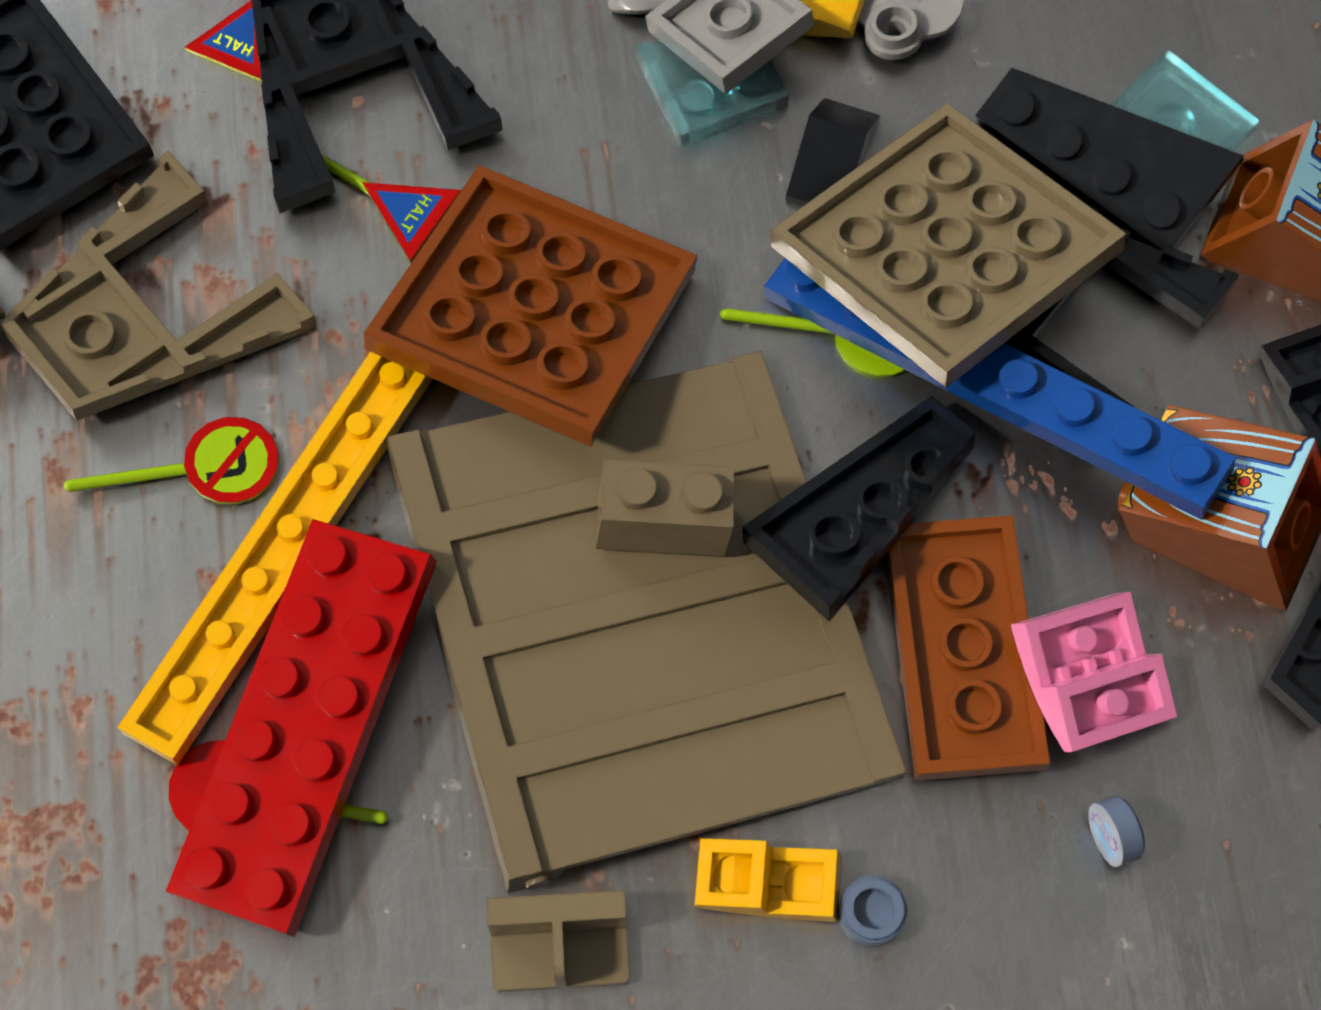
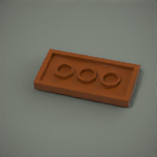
M1013 515L911 523L886 553L915 781L1046 770L1050 765L1043 713L1024 671L1011 628V624L1029 619Z

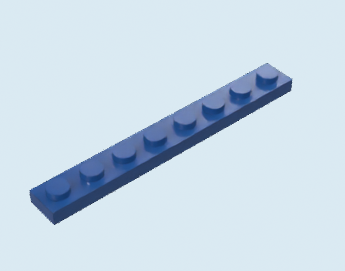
M786 258L783 259L763 286L766 300L810 320L837 336L1201 520L1234 471L1236 457L1005 343L945 388Z

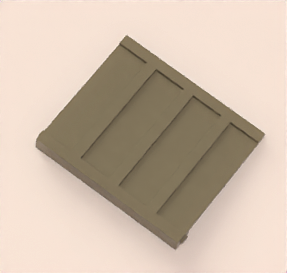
M762 351L732 357L731 361L628 384L592 447L511 412L428 431L414 430L387 437L388 459L412 547L415 550L431 554L437 561L425 594L507 893L524 888L534 890L551 884L553 879L561 876L565 869L898 780L906 774V769L848 601H846L832 620L828 622L743 543L742 527L806 483ZM603 459L734 467V528L725 555L709 556L596 549L598 488Z

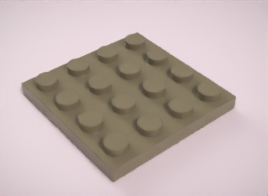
M946 103L770 230V240L773 249L947 388L1124 250L1127 233Z

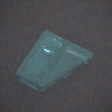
M642 42L636 44V59L680 148L788 107L789 93L771 60L728 93L724 94L663 43Z

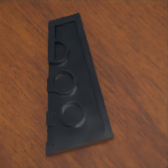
M1011 68L975 115L977 120L1151 246L1162 251L1165 250L1166 246L1174 249L1178 246L1244 161V155L1015 68Z

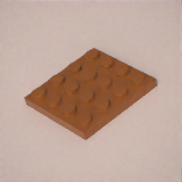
M478 165L364 331L363 349L592 447L695 272L698 255Z

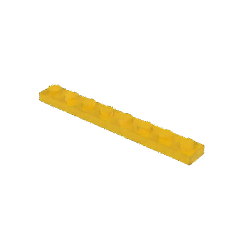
M372 352L368 354L117 728L123 735L175 765H179L270 627L312 519L335 526L338 524L388 448L387 437L398 433L433 380L432 378Z

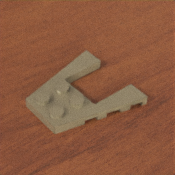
M169 150L158 159L159 167L141 185L135 182L118 200L119 208L98 230L92 227L77 242L79 250L58 271L53 267L0 322L5 336L76 421L306 333L316 327L315 315L277 273L176 340L112 266V264L207 204L204 190Z

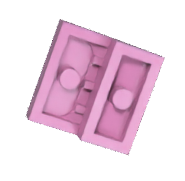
M1131 591L1113 593L1011 624L1020 659L1033 694L1052 733L1064 752H1074L1177 717L1162 654H1146Z

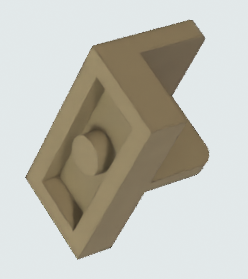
M625 890L487 898V920L492 944L493 987L497 992L626 985L629 982Z

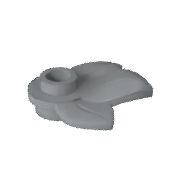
M865 0L858 24L865 29V42L871 52L884 59H903L915 53L923 40L943 36L954 28L961 17L963 0ZM892 33L900 34L898 36H889Z

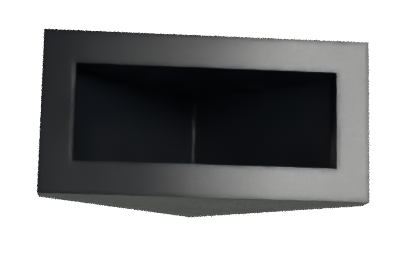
M823 98L808 117L785 201L804 206L863 164L878 126L880 115Z

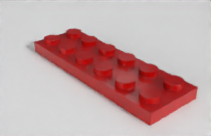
M312 519L165 892L295 937L437 561L431 554Z

